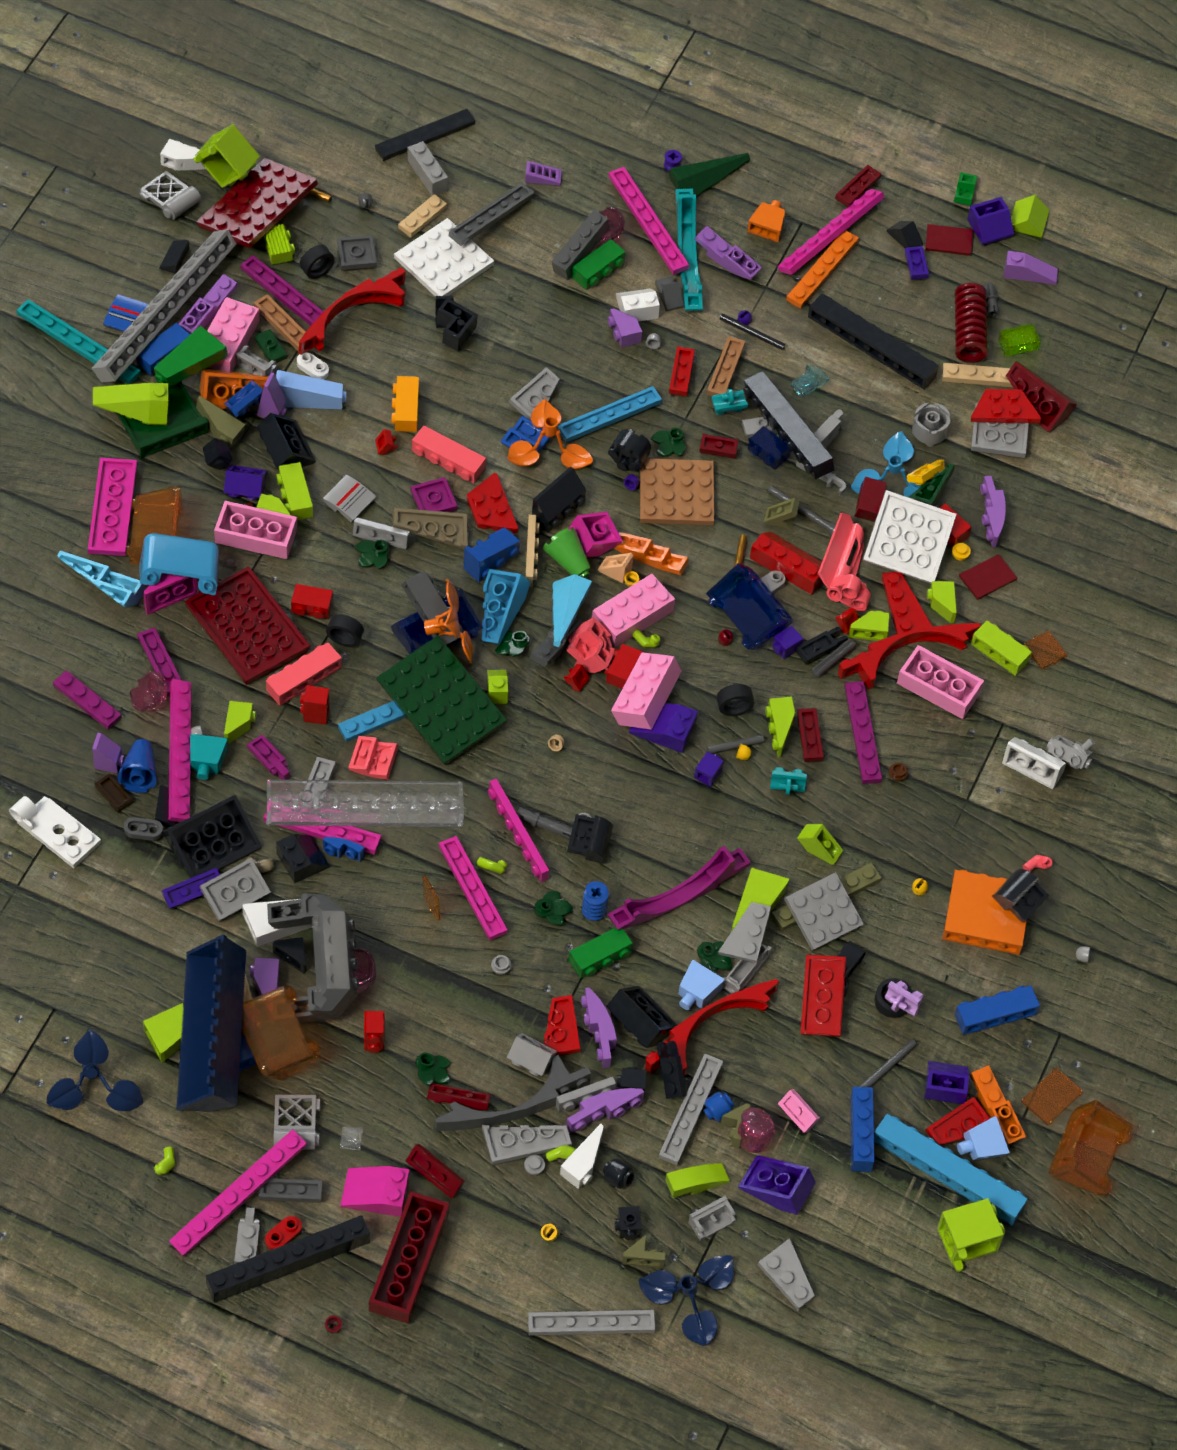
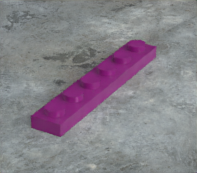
M254 255L240 265L243 272L310 326L323 313L321 309Z
M864 681L846 682L844 688L862 784L881 783L882 776Z

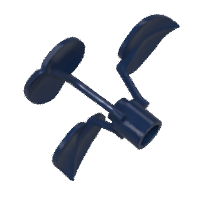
M91 1029L86 1031L74 1047V1057L77 1062L82 1064L83 1070L80 1073L78 1083L75 1085L71 1078H63L57 1081L48 1092L46 1100L49 1106L62 1110L73 1109L82 1101V1091L78 1088L81 1086L84 1077L93 1079L98 1076L106 1089L111 1092L107 1096L106 1101L112 1109L129 1111L135 1109L143 1102L139 1087L130 1080H120L114 1084L113 1089L110 1088L102 1072L99 1071L98 1065L107 1060L109 1054L108 1047L101 1036Z
M717 1256L705 1261L698 1271L699 1277L704 1281L698 1280V1278H694L692 1275H685L681 1278L676 1288V1279L669 1271L659 1270L639 1278L638 1282L643 1294L655 1304L663 1305L671 1302L673 1292L676 1293L681 1289L685 1296L691 1298L695 1314L688 1315L682 1323L684 1335L690 1341L702 1346L708 1345L714 1339L717 1331V1320L709 1310L698 1312L694 1295L698 1291L697 1284L704 1286L709 1284L714 1290H721L730 1285L733 1280L732 1256Z

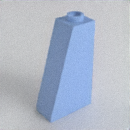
M277 370L276 378L286 399L285 407L342 409L343 402H346L347 392L343 391V384Z

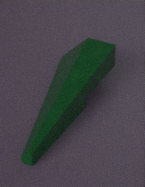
M748 153L670 168L669 178L676 189H693V194H696L697 198L701 192L706 189L709 190L718 184L729 173L737 171L742 164L750 162V157Z
M948 463L944 470L940 473L937 472L930 482L924 483L908 498L936 507L955 469V465Z

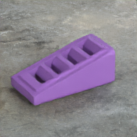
M527 161L525 183L560 185V169Z

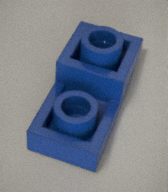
M325 837L323 839V850L330 856H336L340 859L343 853H345L348 858L359 862L364 858V847L360 844L337 837Z

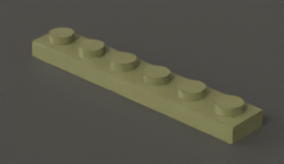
M872 863L840 878V881L848 896L851 897L881 882L882 877ZM787 905L772 912L771 917L781 931L797 924Z

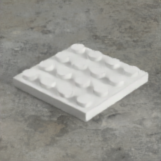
M448 218L394 253V259L435 297L451 295L494 265V260L472 240L460 246L448 236L449 231L456 227Z
M886 490L863 561L931 584L936 579L956 514Z

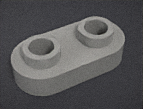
M771 571L754 583L753 596L759 600L769 598L784 587L785 575L780 571Z

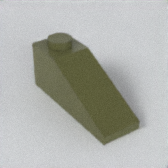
M198 397L196 408L200 415L207 419L208 427L215 438L227 442L229 448L232 449L244 434L245 424L203 397Z

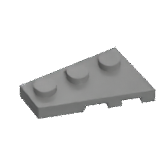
M546 367L510 398L509 403L531 421V414L534 408L543 399L549 401L559 382V378Z
M751 902L718 951V955L757 963L771 906Z
M790 1238L758 1262L759 1268L798 1311L814 1299L815 1295Z

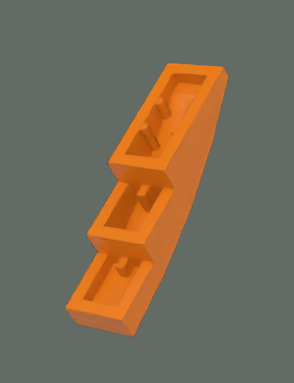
M619 532V535L623 542L613 548L623 554L632 553L633 559L646 565L677 575H682L689 563L688 557L672 554L670 548L653 545L651 539Z

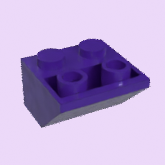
M1002 197L970 206L967 220L982 245L1014 236L1010 211Z
M928 1061L924 1099L957 1104L965 1103L969 1083L968 1067Z

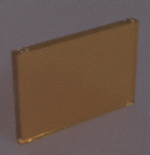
M1055 1068L1030 1093L1023 1097L1021 1102L1046 1125H1049L1083 1091L1060 1070Z

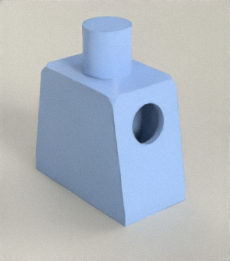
M692 960L679 986L678 994L683 997L679 1005L685 1010H689L693 1004L703 1008L723 989L725 979Z
M997 1116L963 1133L965 1141L957 1143L960 1155L970 1152L973 1160L1001 1157L1010 1153Z

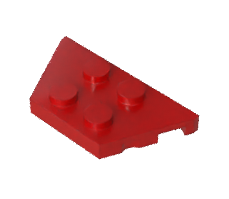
M985 389L970 419V422L1040 423L1041 421L1040 415L1022 389Z
M493 473L466 494V499L477 528H490L498 531L505 527L507 530H512V533H518L517 523L498 475Z

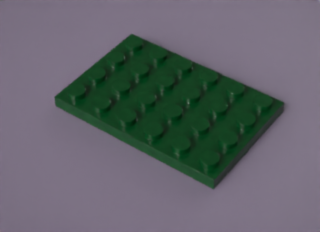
M436 636L376 677L378 683L444 765L507 723L506 718L439 636Z

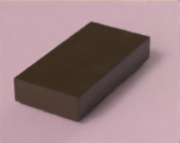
M111 773L94 783L95 788L117 813L134 803L133 798Z

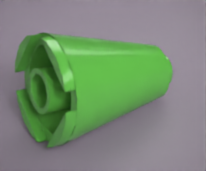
M571 527V530L566 528L550 538L552 542L549 545L547 542L544 544L543 549L569 574H575L583 578L590 575L591 567L574 527Z

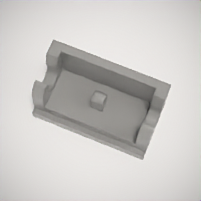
M247 345L243 346L236 353V365L251 374L269 376L271 372L274 373L277 370L274 360L270 362L265 361L251 353Z
M726 1196L690 1214L688 1223L701 1241L735 1223V1212Z

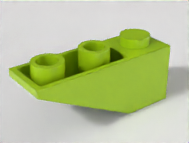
M792 696L769 699L768 706L765 707L766 717L770 718L769 733L773 734L774 737L772 739L773 750H776L778 757H781L794 722L795 709Z

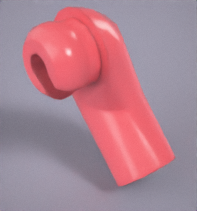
M1036 855L1022 867L1029 872L1034 868L1048 869L1052 866L1053 861L1049 857Z

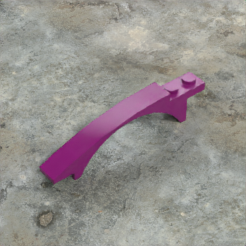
M723 846L719 848L716 854L699 871L678 886L647 899L636 900L629 898L625 900L623 906L608 913V917L618 931L656 918L716 889L717 884L750 866L751 862L741 848L730 853Z

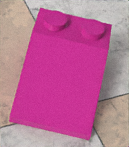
M161 573L159 582L155 585H149L144 591L146 614L149 615L198 594L197 578Z
M392 1166L348 1168L341 1207L401 1217L409 1183V1169Z

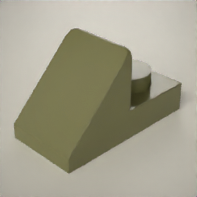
M792 498L767 507L764 523L791 529L800 501Z
M746 1103L722 1116L721 1125L732 1127L729 1136L730 1139H733L731 1147L740 1148L751 1104Z
M646 1236L642 1237L623 1253L622 1265L664 1268L665 1253L656 1249L645 1251Z

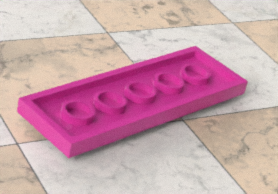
M100 458L88 554L126 556L137 460Z

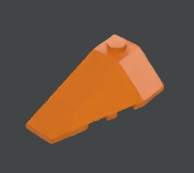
M204 369L201 371L200 394L201 397L215 406L225 409L224 403L250 381H254L263 390L269 376Z

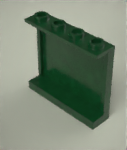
M182 381L168 387L167 426L147 425L142 423V421L130 419L125 415L116 413L141 459L209 433L207 419L201 417Z

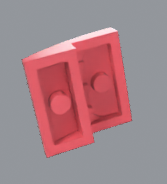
M359 736L348 768L350 771L362 775L388 780L398 751L397 743L379 742L376 737Z

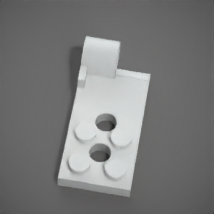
M23 796L9 809L11 816L21 827L73 869L101 844L99 837L45 796L36 804L26 796ZM62 828L64 832L62 834H55L54 830ZM75 839L78 841V844L71 846L68 842Z

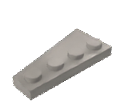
M482 1125L492 1165L547 1153L561 1145L572 1146L567 1126L540 1125L539 1127H529V1125H520V1127H508V1125H500V1127H489V1125Z

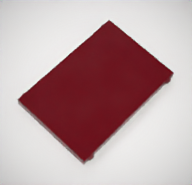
M928 224L925 250L971 256L973 229Z
M999 554L959 574L961 580L977 600L1017 580L1016 575Z

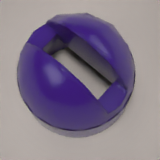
M743 310L738 314L737 320L750 325L752 315L749 311Z
M630 474L624 479L623 483L627 489L635 490L640 480L638 476Z

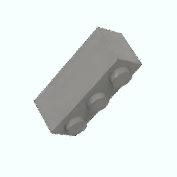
M422 141L409 146L408 162L430 195H439L448 191V177L426 144Z

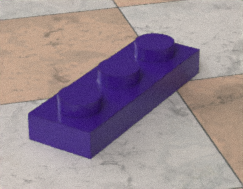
M217 868L163 889L161 892L168 908H174L203 896L199 886L219 876Z

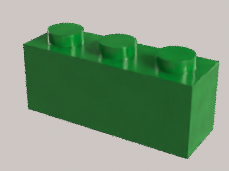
M610 239L572 267V278L585 290H588L625 263L626 251Z
M615 927L569 951L568 961L581 979L586 976L590 977L597 970L611 966L614 961L628 957L632 952L633 943L623 929L618 931Z

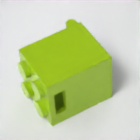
M232 124L212 135L196 153L193 160L195 163L201 162L223 188L226 185L232 186L238 179L240 181L248 175L247 171L257 165L256 161L260 155L235 125Z
M989 1198L942 1212L937 1230L951 1264L954 1265L955 1270L958 1272L963 1270L962 1262L997 1252L1005 1234L1004 1226L1001 1222H998L996 1217L997 1210L994 1204L991 1205Z

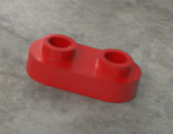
M295 1216L284 1218L266 1234V1247L269 1250H273L291 1243L302 1231L301 1221ZM291 1223H292V1224H294L295 1226L292 1227V1228H290V1227H288V1224H291ZM273 1237H278L279 1240L274 1241V1240H272V1238H273Z

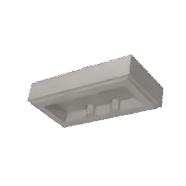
M763 417L742 420V427L746 438L778 433L776 430H772L769 421Z

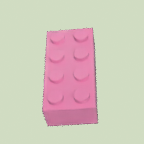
M227 297L225 298L207 331L226 346L228 356L209 366V368L233 371L236 366V353L248 344L260 322L259 308Z
M224 501L214 529L215 543L287 559L297 532V517Z
M650 574L592 611V618L594 617L611 634L609 638L612 646L616 648L632 638L633 632L637 629L643 631L674 611L675 598L653 574Z
M917 645L899 671L897 680L898 685L961 719L965 717L980 695L984 680L919 645Z
M641 653L611 710L618 725L652 730L682 672L674 656Z

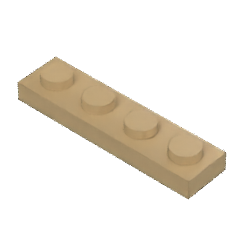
M943 363L942 381L1012 387L1006 377L1010 368Z
M529 515L526 579L531 582L530 587H533V580H537V569H534V564H538V553H534V551L538 549L539 538H535V533L539 534V522H536V515Z

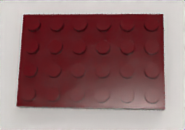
M264 158L243 180L239 181L197 220L198 227L212 233L214 231L228 230L236 243L251 248L318 185L317 179Z
M249 566L218 582L216 595L200 592L185 600V606L246 685L310 650V644Z

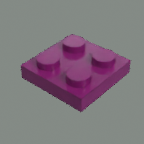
M445 477L410 486V491L418 510L440 512L457 510L456 501Z

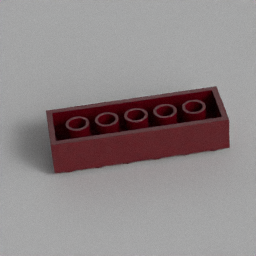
M410 1191L369 1300L370 1312L409 1324L449 1216L450 1203Z

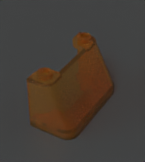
M169 487L136 495V499H132V510H134L131 544L127 545L126 551L127 556H130V564L140 563L143 541L148 534L157 533L177 537L179 514L182 511L181 487Z
M287 985L243 1002L242 1030L261 1073L266 1078L281 1081L321 1058L317 1042L305 1037L292 1007V1004L296 1002V992L291 986Z
M1097 1100L1077 1107L1070 1115L1049 1168V1174L1056 1179L1096 1195H1106L1112 1188L1111 1179L1106 1175L1117 1146L1130 1140L1133 1125Z

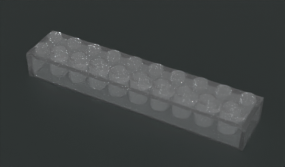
M267 780L266 825L462 827L463 782Z

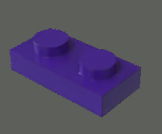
M923 247L905 248L904 253L911 280L928 278L929 272Z

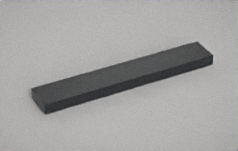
M464 109L376 144L375 149L384 161L407 152L409 146L423 141L427 144L475 125V119L468 109Z

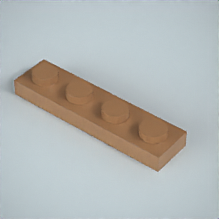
M268 294L253 302V306L259 308V313L299 351V341L305 334V331Z
M728 336L709 384L707 395L712 396L726 393L744 349V340Z

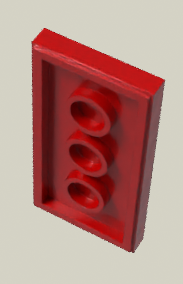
M806 955L801 1035L841 1037L846 957Z

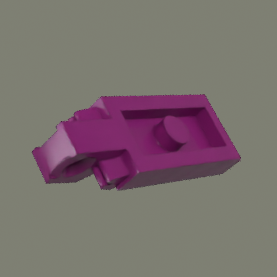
M263 734L247 744V749L273 776L277 774L283 782L290 778L286 759Z

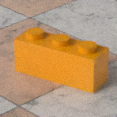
M397 376V383H393V394H396V398H392V409H395V413H392L391 424H395V431L417 432L419 377Z

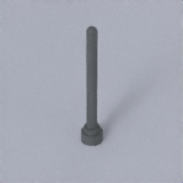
M773 486L768 488L769 493L783 502L792 499ZM799 503L798 511L827 529L829 536L832 537L836 524L829 523Z

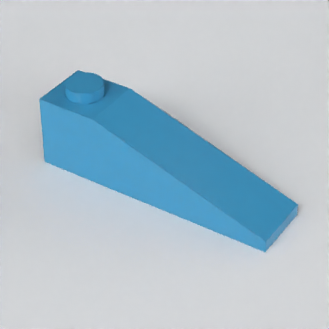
M489 569L483 586V592L485 593V602H483L484 619L482 620L483 642L500 645L524 603L531 584L522 574Z

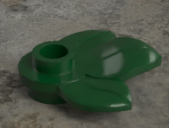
M672 428L670 431L660 430L651 437L652 441L659 444L657 450L659 456L665 457L672 453L680 456L685 451V434L680 428Z
M381 539L375 542L364 540L355 545V549L361 553L358 561L359 566L370 567L374 565L377 569H380L386 565L387 555L390 551L386 541Z
M507 631L500 645L495 649V653L499 655L510 653L512 657L518 656L524 651V647L529 644V636L524 631Z
M558 891L545 893L543 898L534 905L535 914L538 917L546 918L549 923L557 926L564 925L562 916L569 914L573 909L568 901L560 899V892Z
M717 941L713 944L702 942L697 948L701 965L714 973L716 968L720 970L732 969L730 957L718 955V951L724 942Z
M422 1053L416 1058L415 1065L419 1069L418 1077L422 1083L430 1086L433 1081L438 1084L449 1082V1076L445 1068L451 1062L447 1058L440 1055L433 1056L430 1053Z

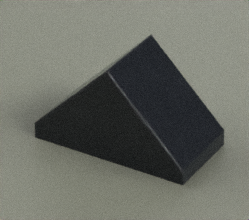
M899 221L887 229V233L904 249L923 245L914 221Z
M303 937L275 940L272 943L274 954L303 974L306 973Z

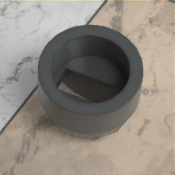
M364 193L358 197V202L362 208H370L372 206L371 194Z

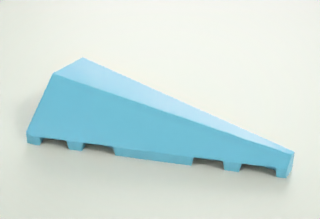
M60 551L57 555L59 559L123 607L137 605L144 595L145 585L140 584V580L112 572L109 566Z
M574 574L553 583L554 646L560 647L572 626L577 612L589 592L591 580Z

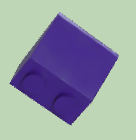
M231 465L226 470L224 493H228L230 497L244 495L247 496V499L257 500L264 492L268 470Z

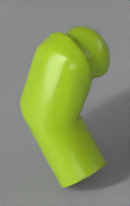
M639 629L632 634L642 647L655 648L659 645L660 637L657 634L645 637Z
M479 857L477 860V866L498 874L504 873L507 868V863L503 860H499L497 863L483 857Z
M561 1145L547 1152L546 1157L549 1162L558 1158L568 1159L576 1149L571 1146Z
M173 1147L163 1149L164 1159L154 1167L156 1174H166L174 1168L175 1157Z

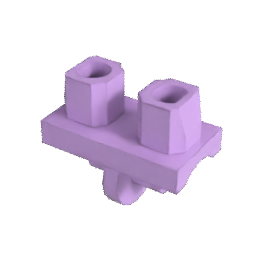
M891 981L888 984V991L885 995V999L892 1003L891 1009L897 1012L901 1008L915 1016L918 1013L923 994L918 991L910 993L907 991V985L902 981L896 984Z

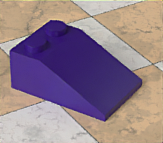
M665 703L652 730L631 727L629 734L683 753L695 727L698 711L679 704Z
M757 1155L738 1187L740 1190L781 1211L798 1214L816 1182L809 1167Z

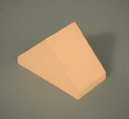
M625 553L606 556L598 571L624 583L625 574L632 570L633 554Z

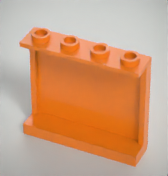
M955 870L942 940L1020 955L1026 921L1021 923L1009 909L1004 910L992 897L1007 879L990 877L986 874L970 873L967 870Z

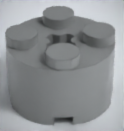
M924 403L916 409L912 425V434L915 438L930 447L944 441L950 426V413L948 409L939 403L934 405Z

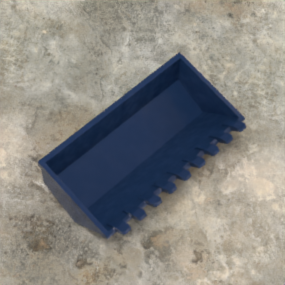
M224 934L187 951L176 1111L212 1112L237 1106L246 949L228 939Z

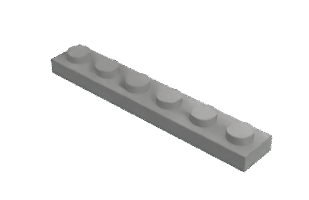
M704 1054L658 1158L678 1165L703 1110L704 1102L708 1098L721 1070L722 1060Z
M654 1310L528 1312L529 1335L655 1333Z

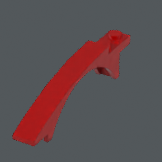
M401 267L391 271L385 277L377 279L374 283L368 278L346 292L329 306L305 332L299 341L298 353L302 355L314 347L319 352L324 349V333L328 324L337 314L349 307L363 303H387L399 307L404 305L405 292L399 286L405 284L406 271Z
M962 623L932 626L896 634L868 645L867 652H862L852 659L843 660L839 664L838 676L842 680L858 673L868 690L874 688V680L876 679V672L880 664L896 649L916 642H938L953 646L962 651L967 648L964 642L971 640L973 634L981 625L980 623Z
M777 979L770 980L727 995L697 1011L671 1029L669 1039L664 1041L666 1045L669 1041L677 1043L683 1075H686L685 1070L687 1068L686 1045L694 1030L704 1020L716 1013L734 1008H752L765 1011L769 1008V1005L766 1004L770 1001L769 997L778 990L779 981ZM652 1051L646 1057L645 1070L649 1074L661 1066V1058L657 1055V1051Z

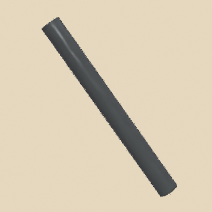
M913 1039L908 1041L859 1087H871L911 1051L917 1043Z

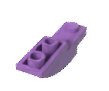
M708 226L694 239L707 250L706 255L712 260L743 278L751 280L762 268L738 246H730Z
M223 274L203 299L200 297L180 321L179 325L189 333L195 331L200 325L203 328L215 318L225 298H229L236 290L238 283Z
M984 476L983 484L980 485L981 494L985 496L986 508L984 515H982V524L986 526L987 540L990 541L992 548H994L1000 539L1006 511L1005 496L1003 490L995 489L992 476Z
M585 988V994L581 996L582 1008L586 1007L584 1024L585 1026L588 1025L589 1033L594 1032L595 1043H599L597 1060L601 1061L602 1068H609L611 1065L610 1049H616L617 1038L615 1029L602 1001L590 988Z
M626 1088L611 1090L581 1101L579 1112L567 1118V1129L570 1133L576 1130L581 1131L593 1120H600L604 1114L609 1120L614 1117H621L626 1110L641 1105L644 1098L643 1089Z

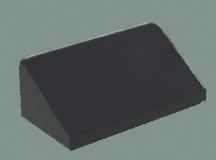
M189 240L173 241L159 269L176 274L190 248Z
M160 785L155 820L159 821L162 826L172 827L176 824V821L169 820V788Z

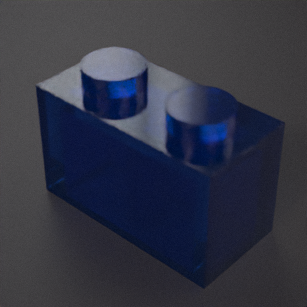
M765 426L749 438L748 450L751 454L759 457L767 466L772 467L774 470L790 456L786 443L781 441L778 436Z

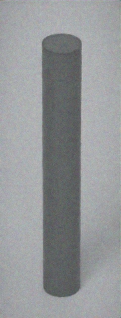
M763 735L713 745L707 747V751L712 754L739 748L740 744L746 746L764 742Z

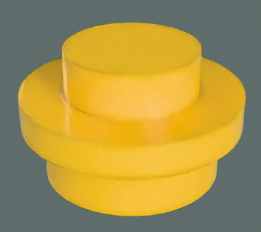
M957 543L953 546L952 554L956 560L963 561L970 556L971 550L967 544Z

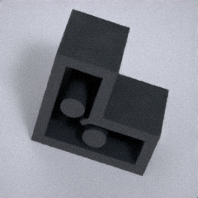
M447 298L438 309L437 323L446 327L443 330L442 343L458 351L477 327L478 314Z

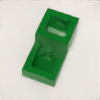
M960 172L954 203L971 206L977 175Z

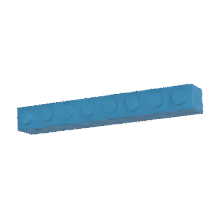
M886 1114L874 1131L875 1143L972 1202L989 1198L991 1205L994 1204L997 1210V1217L1013 1226L1024 1209L1027 1198L1021 1192L1012 1190L1003 1181L989 1176L985 1170L974 1167L964 1158H959L950 1149L938 1145L932 1138L921 1135L917 1129L903 1124L899 1118Z

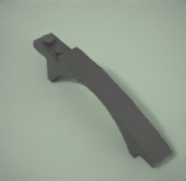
M559 1055L553 1057L552 1068L544 1086L533 1098L522 1105L504 1111L485 1112L470 1109L457 1102L449 1104L451 1108L449 1113L435 1119L434 1128L436 1131H455L479 1128L482 1125L493 1126L528 1117L556 1106V1098L558 1096L569 1093L576 1088L587 1086L591 1080V1072L587 1066L569 1074Z

